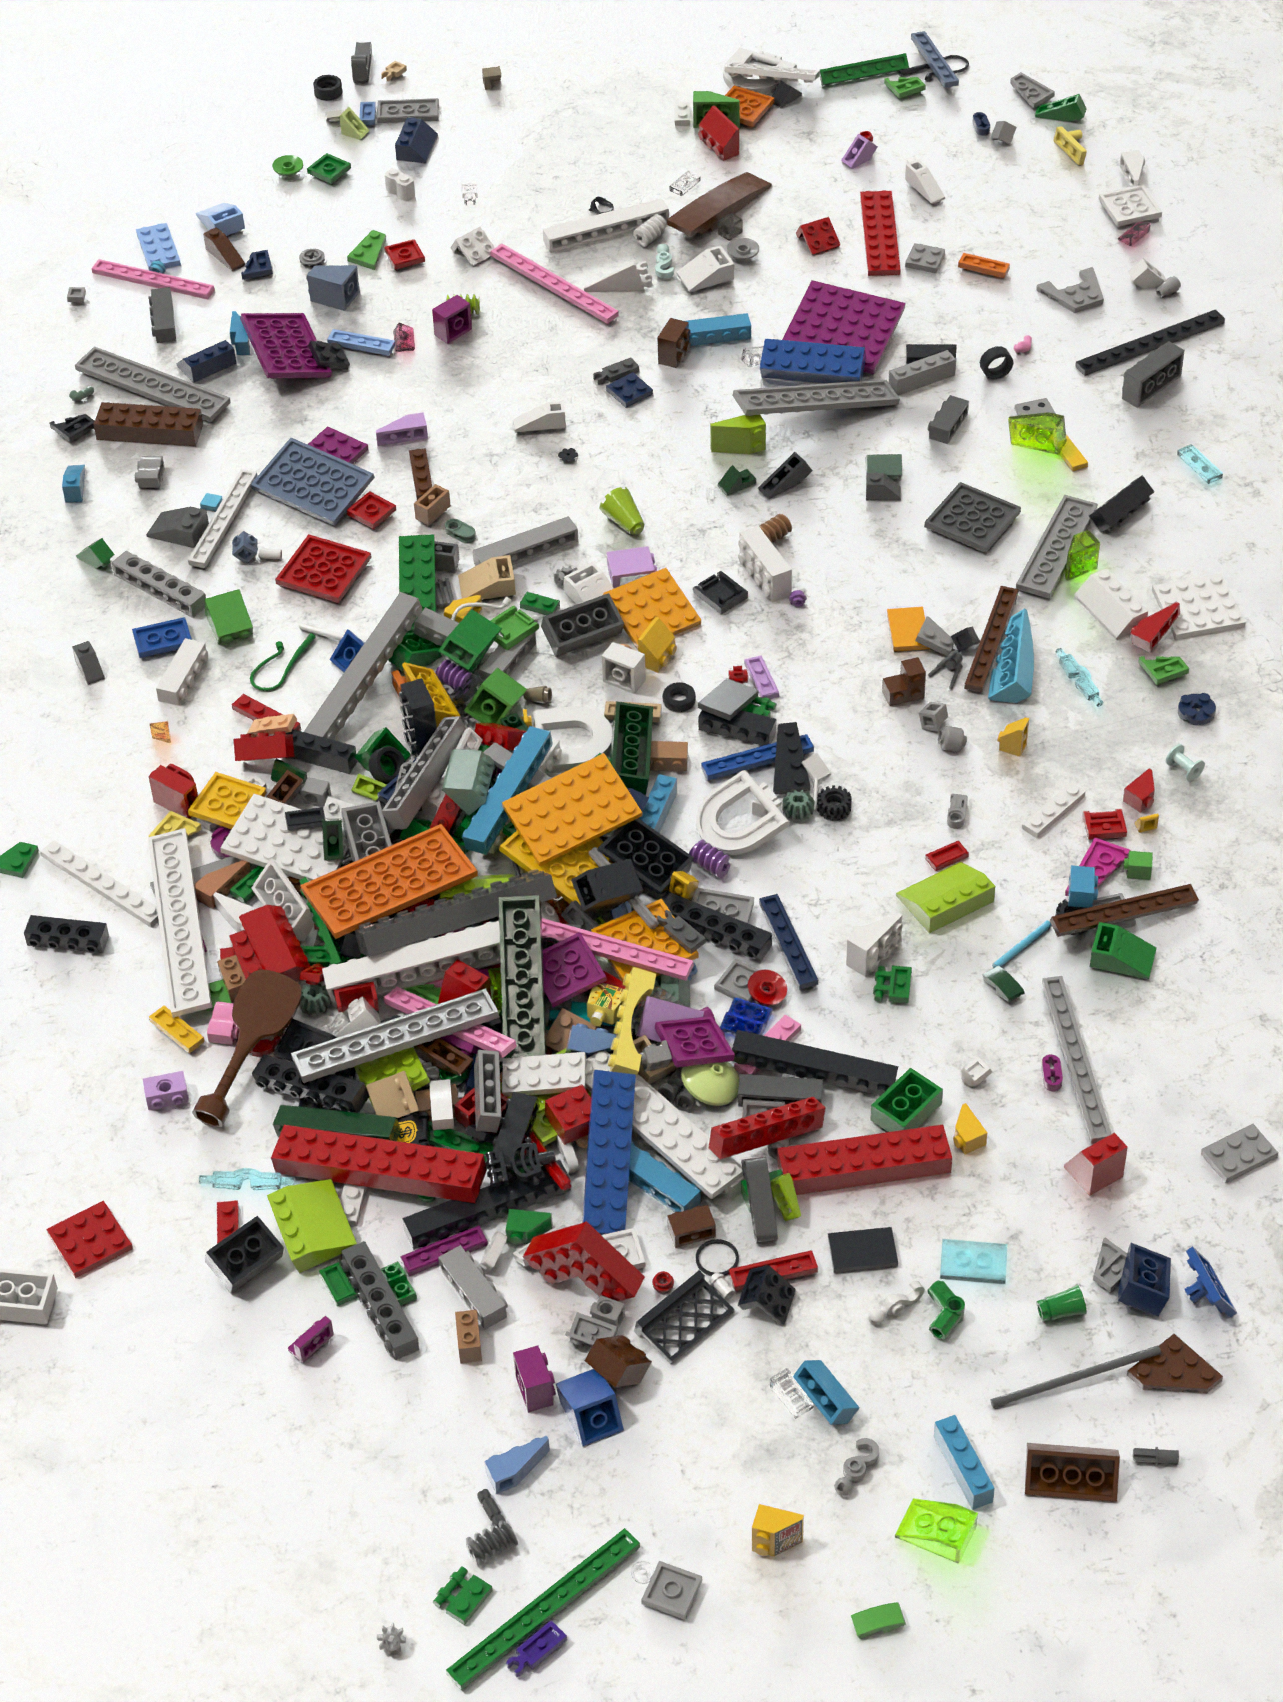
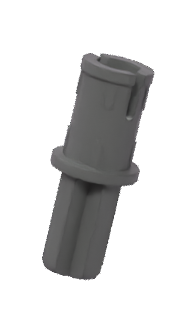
M1155 1447V1449L1134 1448L1132 1457L1135 1462H1151L1155 1465H1158V1463L1178 1465L1179 1450L1158 1449V1447Z

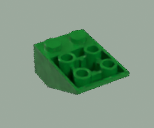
M471 609L448 635L438 651L443 657L473 674L502 628Z
M1099 922L1091 951L1090 967L1149 979L1157 947L1120 926Z

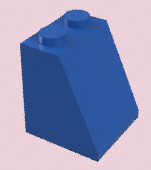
M591 1369L556 1383L560 1403L582 1446L624 1430L616 1395L604 1377L596 1370Z

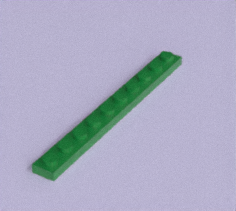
M626 1528L621 1530L447 1668L446 1675L460 1690H463L640 1548V1542Z

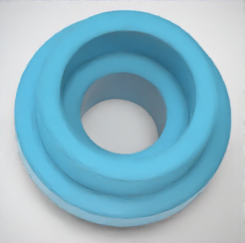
M161 261L151 262V271L165 273L166 267Z

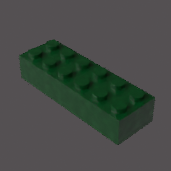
M616 701L612 725L610 763L626 788L634 789L646 796L650 773L653 707Z

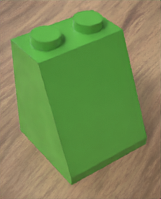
M240 589L205 598V615L218 644H228L234 639H245L253 634V625Z
M497 667L481 684L464 711L480 723H496L501 725L500 719L510 714L527 689Z

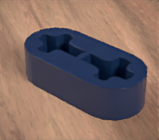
M983 112L974 113L972 123L976 133L981 136L988 135L990 133V122L987 115Z

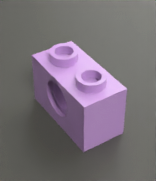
M183 1071L142 1079L148 1110L189 1102Z

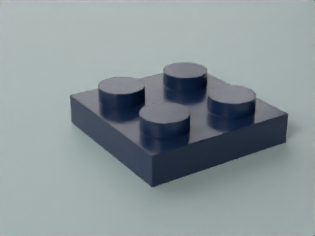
M634 372L606 385V391L625 408L653 395V389Z

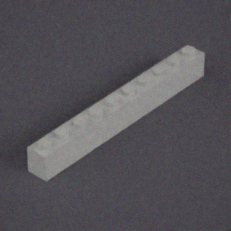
M402 592L398 594L304 732L335 740V736L344 727L348 717L353 714L355 707L364 698L368 688L373 685L375 678L383 670L385 663L392 657L396 647L402 642L407 631L411 629L416 618L420 616L422 606L418 598Z

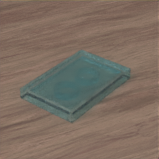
M942 1239L940 1279L1005 1284L1007 1244Z

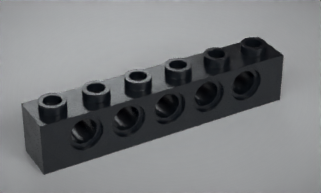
M668 891L662 897V900L675 918L680 916L703 935L706 940L715 945L723 946L733 952L760 962L772 947L771 932Z
M265 1054L252 1071L256 1084L262 1089L268 1088L280 1094H289L294 1098L306 1099L311 1103H320L328 1108L333 1107L345 1112L359 1113L370 1097L363 1082L335 1074L303 1083L293 1062Z

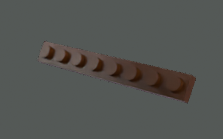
M1000 586L965 681L964 689L983 692L1018 596V589Z
M1187 884L1055 915L1049 921L1057 937L1098 928L1099 922L1115 924L1197 904L1199 899L1192 885Z

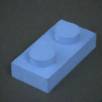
M360 102V120L366 126L375 125L376 102Z

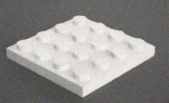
M1221 573L1152 585V592L1161 610L1175 602L1180 603V615L1170 627L1175 640L1245 627L1246 621Z

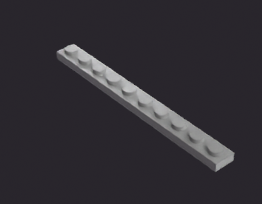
M1062 976L1042 978V986L1090 1143L1094 1144L1111 1135V1131Z

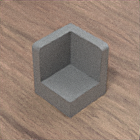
M997 121L990 139L1001 140L1006 144H1011L1017 127L1006 121Z

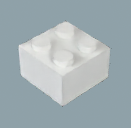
M612 642L602 654L603 682L635 694L646 681L645 654Z

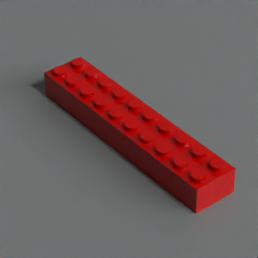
M290 1125L283 1126L271 1156L275 1173L318 1180L331 1179L332 1182L469 1203L476 1202L487 1171L484 1154Z

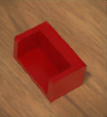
M374 981L334 989L338 1013L345 1012L353 1000H359L362 996L376 1011H379Z

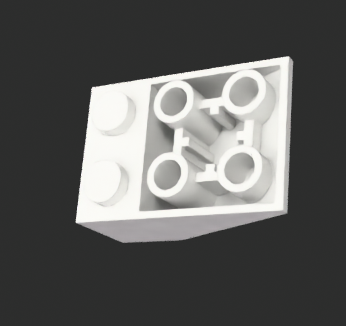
M720 245L706 249L678 270L676 274L688 291L692 292L734 280V263Z
M594 562L564 576V593L576 604L602 596L604 592L614 589L604 572Z
M897 914L859 927L847 939L846 966L865 977L871 971L873 972L878 964L889 956L890 951L894 947H898L902 942L903 915Z
M362 996L359 1000H353L345 1012L338 1013L333 1018V1022L328 1026L324 1025L320 1030L333 1034L338 1038L380 1024L381 1021L378 1012Z

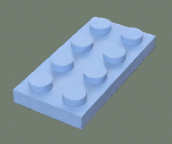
M167 223L136 229L149 271H151L150 264L153 261H161L166 268L181 265Z

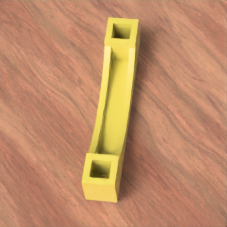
M633 967L629 974L626 973L623 985H625V989H623L620 996V1001L623 1003L617 1012V1017L620 1019L614 1028V1033L617 1035L611 1044V1050L614 1051L608 1061L611 1072L635 1075L639 1072L642 1055L637 1053L633 1043L631 1021L635 1007L641 1001H646L647 996L651 995L655 984V973Z

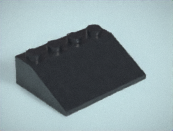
M639 818L617 828L597 849L615 863L631 859L640 881L658 894H662L669 889L673 872L684 871L688 874L694 860L693 856Z

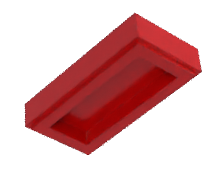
M958 840L926 854L925 859L936 872L968 858L969 852Z

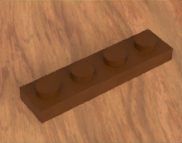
M426 448L409 450L417 500L432 488Z

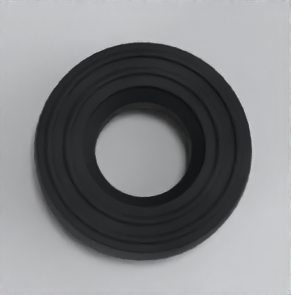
M672 683L663 691V703L671 711H687L695 704V690L686 683ZM675 694H683L686 696V698L684 700L678 701L674 700L672 696Z

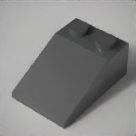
M190 506L161 512L146 536L195 548L209 524L207 510Z

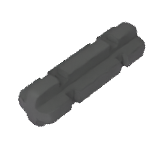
M483 1489L477 1493L478 1500L483 1504L482 1507L490 1521L493 1522L492 1524L498 1527L499 1521L503 1520L506 1522L496 1502L491 1498L489 1490Z

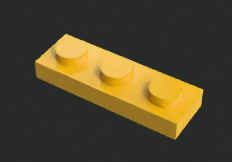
M165 1005L149 1016V1020L153 1025L189 1054L205 1042L204 1037L180 1017H173L171 1010Z

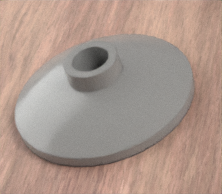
M737 238L727 245V252L736 259H750L758 254L759 245L756 241L749 238Z

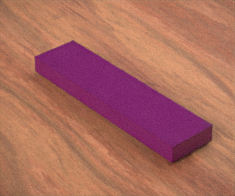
M476 1226L402 1255L400 1259L408 1276H412L439 1265L438 1257L460 1245L465 1252H473L486 1247L488 1241L481 1227Z

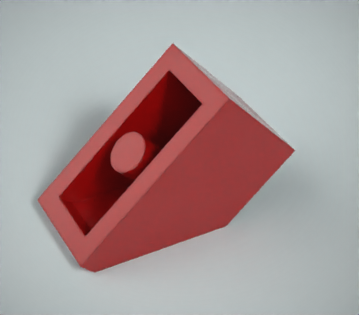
M1150 768L1124 788L1123 802L1140 813L1146 808H1150L1154 803L1155 788L1153 772Z

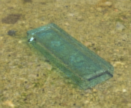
M1192 444L1177 451V455L1208 484L1223 478V473Z

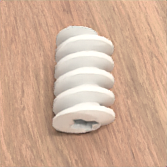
M655 214L644 224L636 228L633 235L637 243L642 247H646L665 233L666 220L661 215Z

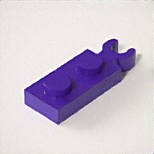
M551 1620L516 1649L518 1656L509 1658L506 1662V1667L510 1669L513 1665L519 1666L514 1671L515 1677L521 1676L527 1665L531 1670L534 1669L565 1643L567 1635Z

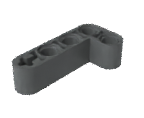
M356 42L355 53L351 55L353 82H369L372 57L371 42Z
M764 1156L742 1159L741 1167L747 1184L755 1242L777 1240L778 1234L767 1159Z

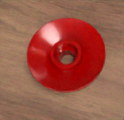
M758 970L748 980L747 986L751 997L763 1005L779 1004L787 994L785 980L781 975L772 970Z

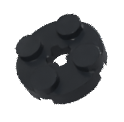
M471 674L465 680L466 684L462 687L458 686L452 692L454 695L452 702L457 707L460 706V702L462 704L466 703L477 692L476 686L484 682L479 675Z

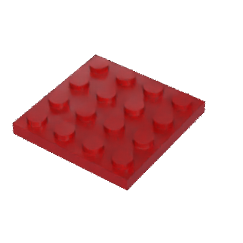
M308 534L275 578V583L339 603L372 558L371 552Z

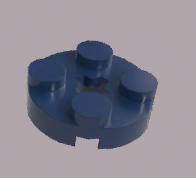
M1201 693L1181 696L1178 704V715L1183 721L1186 719L1190 721L1189 724L1199 726L1208 724L1215 716L1216 705L1210 699L1209 694Z

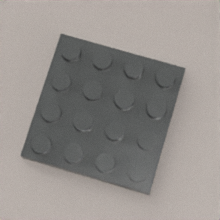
M959 482L925 520L924 527L986 553L1021 513V507Z

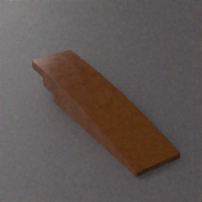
M745 172L713 188L667 219V225L690 237L697 232L700 234L707 230L712 232L769 189L772 183L749 172Z

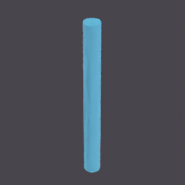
M1046 920L992 964L993 968L997 966L1002 967L1052 926L1050 921Z

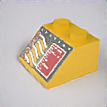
M762 1504L758 1505L752 1525L753 1552L761 1556L769 1555L774 1557L803 1542L804 1515Z

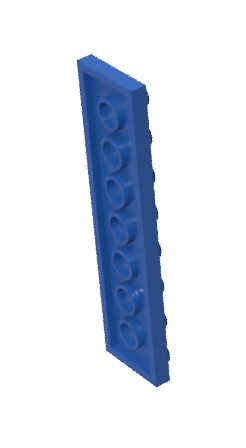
M594 1069L582 1223L587 1221L598 1233L604 1235L625 1230L636 1075Z

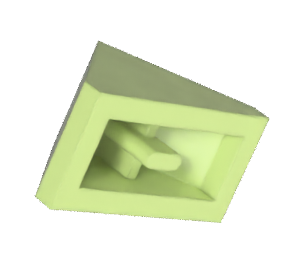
M350 107L339 116L341 134L360 140L370 131Z

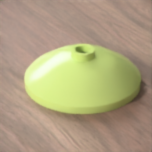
M729 1062L685 1066L681 1069V1078L688 1092L705 1104L713 1106L726 1105L732 1102L738 1095L739 1076Z

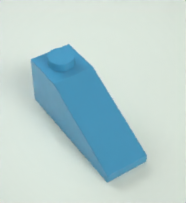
M85 464L67 466L62 481L65 503L83 502Z

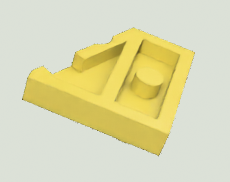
M170 811L148 837L183 828L186 829L187 835L190 836L199 832L202 828L200 823Z

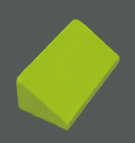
M358 773L351 791L376 801L378 799L377 793L387 784Z

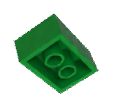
M910 1067L871 1105L870 1120L887 1132L918 1128L942 1105L943 1088Z

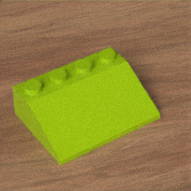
M959 862L897 892L896 896L926 931L931 933L993 903L996 886L984 873L963 862Z
M331 1179L285 1186L267 1195L291 1261L299 1274L342 1254V1250L357 1244Z

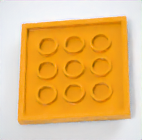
M667 568L603 593V595L610 594L624 622L623 628L637 650L639 637L655 617H658L673 635L696 627L702 621Z
M662 898L645 905L656 919L657 916H661L663 919L667 918L665 911L669 909ZM635 910L591 929V932L689 960L699 958L697 950L690 954L664 932V926L658 925L655 929H650ZM608 959L622 982L626 973L629 974L632 968L635 967ZM649 971V972L655 973L656 976L661 975L660 973H656V972H653V971Z

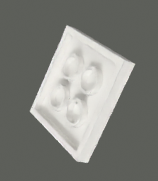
M1143 184L1099 194V201L1117 227L1162 217L1161 209Z

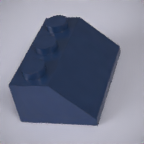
M407 117L395 143L396 160L426 164L438 138V133L424 120Z
M223 340L183 358L176 364L195 383L237 363L234 347L227 340Z

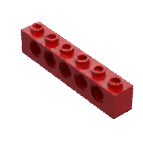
M809 1097L711 1127L708 1148L721 1160L821 1129L823 1127L826 1107L815 1097Z

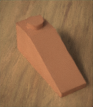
M241 860L203 876L194 885L197 900L214 909L216 907L214 893L217 892L227 897L230 894V889L251 872L250 863Z

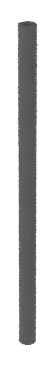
M1157 1345L990 1399L993 1408L1159 1355L1161 1350Z

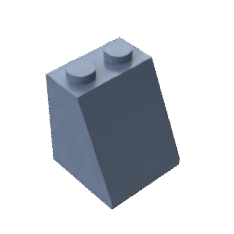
M356 265L314 266L306 277L311 302L345 311L360 293Z

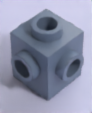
M243 531L232 540V555L247 563L257 554L258 539Z

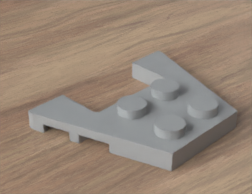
M1093 267L1079 271V277L1083 280L1079 284L1058 290L1050 281L1037 284L1036 287L1038 292L1048 294V298L1058 300L1061 306L1073 313L1102 305L1104 301Z

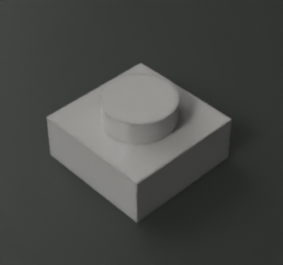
M69 287L67 302H84L86 295L85 287Z

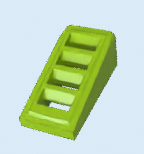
M790 1173L771 1180L772 1196L785 1222L799 1218L801 1212Z

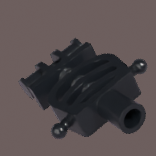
M527 1137L525 1139L526 1143L518 1144L513 1148L511 1162H505L502 1148L498 1149L500 1158L498 1160H495V1152L485 1153L484 1155L487 1159L485 1166L487 1169H490L487 1172V1177L491 1181L490 1186L497 1187L501 1185L499 1176H503L505 1186L509 1185L507 1170L512 1169L520 1181L528 1182L533 1180L535 1185L539 1184L540 1180L538 1178L543 1175L541 1165L556 1163L554 1150L538 1153L536 1143H531L532 1139ZM521 1153V1159L516 1160L518 1154ZM530 1165L533 1171H530L527 1166L529 1167ZM518 1168H523L525 1173L518 1171Z

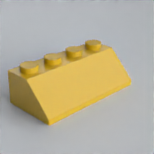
M405 662L402 664L407 682L422 678L434 702L436 727L439 726L445 717L460 716L433 669Z

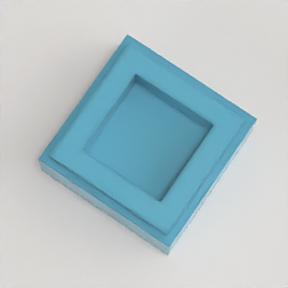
M206 493L200 502V509L216 512L223 497Z

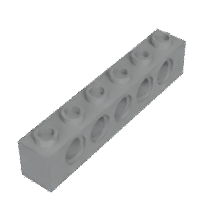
M126 550L112 561L115 576L184 614L194 618L205 608L206 594L202 590L178 579L175 575L167 573L162 568L154 566L149 561L141 559L136 554Z

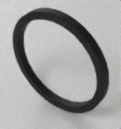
M709 1240L703 1243L696 1252L698 1268L709 1276H712L715 1272L706 1270L699 1262L700 1252L708 1245L724 1244L730 1247L736 1256L735 1263L731 1268H736L739 1263V1254L736 1247L726 1240ZM729 1269L724 1272H719V1274H723L724 1276H726L729 1274Z

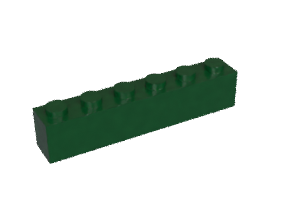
M280 1105L272 1124L277 1137L280 1136L284 1125L397 1141L401 1132L397 1117Z

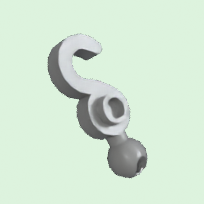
M861 1438L856 1441V1449H869L872 1453L868 1456L851 1457L844 1462V1477L837 1479L834 1484L835 1491L842 1496L848 1495L852 1490L851 1482L862 1480L866 1474V1466H871L877 1462L879 1446L874 1440Z

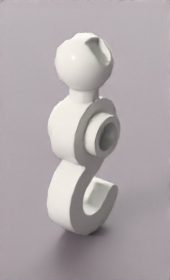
M912 1281L909 1284L913 1289L911 1293L907 1295L900 1293L889 1294L883 1301V1307H874L869 1310V1322L878 1325L884 1321L887 1314L890 1316L899 1315L904 1310V1305H912L922 1297L925 1291L924 1287L919 1281Z

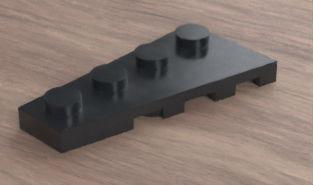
M797 722L780 723L777 727L773 784L775 795L788 792L793 793L794 790L797 792L801 790L810 791L808 773L801 763L805 758Z

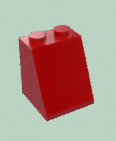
M457 959L445 971L438 1004L486 989L491 997L490 977Z
M1114 1132L1080 1151L1064 1164V1168L1084 1191L1091 1196L1123 1178L1128 1146Z

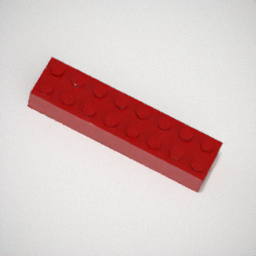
M942 1124L777 1148L778 1169L782 1171V1175L790 1173L796 1195L948 1174L952 1170V1154L944 1125Z

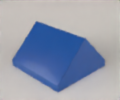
M347 629L329 660L345 672L365 642L351 630Z

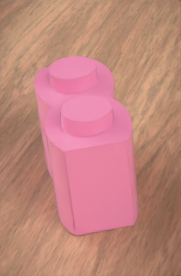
M216 1002L207 1030L209 1042L233 1045L234 1040L238 1039L239 1030L233 1023L232 1018L234 1003Z

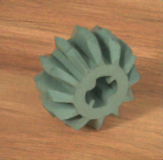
M794 790L793 793L788 792L782 800L783 813L786 814L787 818L792 817L793 821L796 819L802 821L803 818L809 819L810 814L814 812V800L810 796V792L804 793L803 790L800 792Z
M320 983L310 986L303 985L299 1005L302 1013L307 1012L309 1016L312 1013H315L317 1016L319 1012L325 1013L326 1008H330L331 998L326 990V985L322 986Z

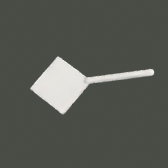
M818 753L801 762L814 780V811L817 810L818 780L831 773Z

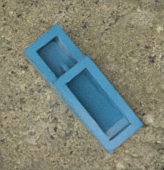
M232 311L229 331L231 345H235L237 355H250L249 338L240 320V315L236 311Z

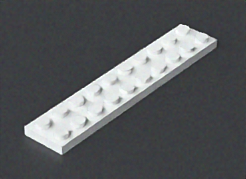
M607 1051L594 1053L586 1059V1088L591 1093L594 1069L610 1071L608 1066L610 1054ZM635 1078L632 1129L711 1199L743 1176L742 1169L728 1157L720 1160L708 1148L709 1141L639 1079Z

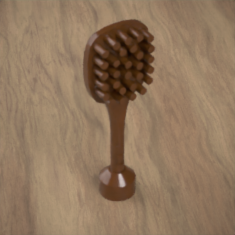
M257 970L251 973L244 981L235 998L232 1009L233 1023L239 1030L235 1051L214 1093L200 1096L192 1111L196 1119L211 1127L220 1128L223 1126L230 1112L225 1097L246 1057L259 1041L264 1039L272 1041L276 1036H282L283 1031L292 1021L300 1005L302 991L300 985L295 980L278 972Z

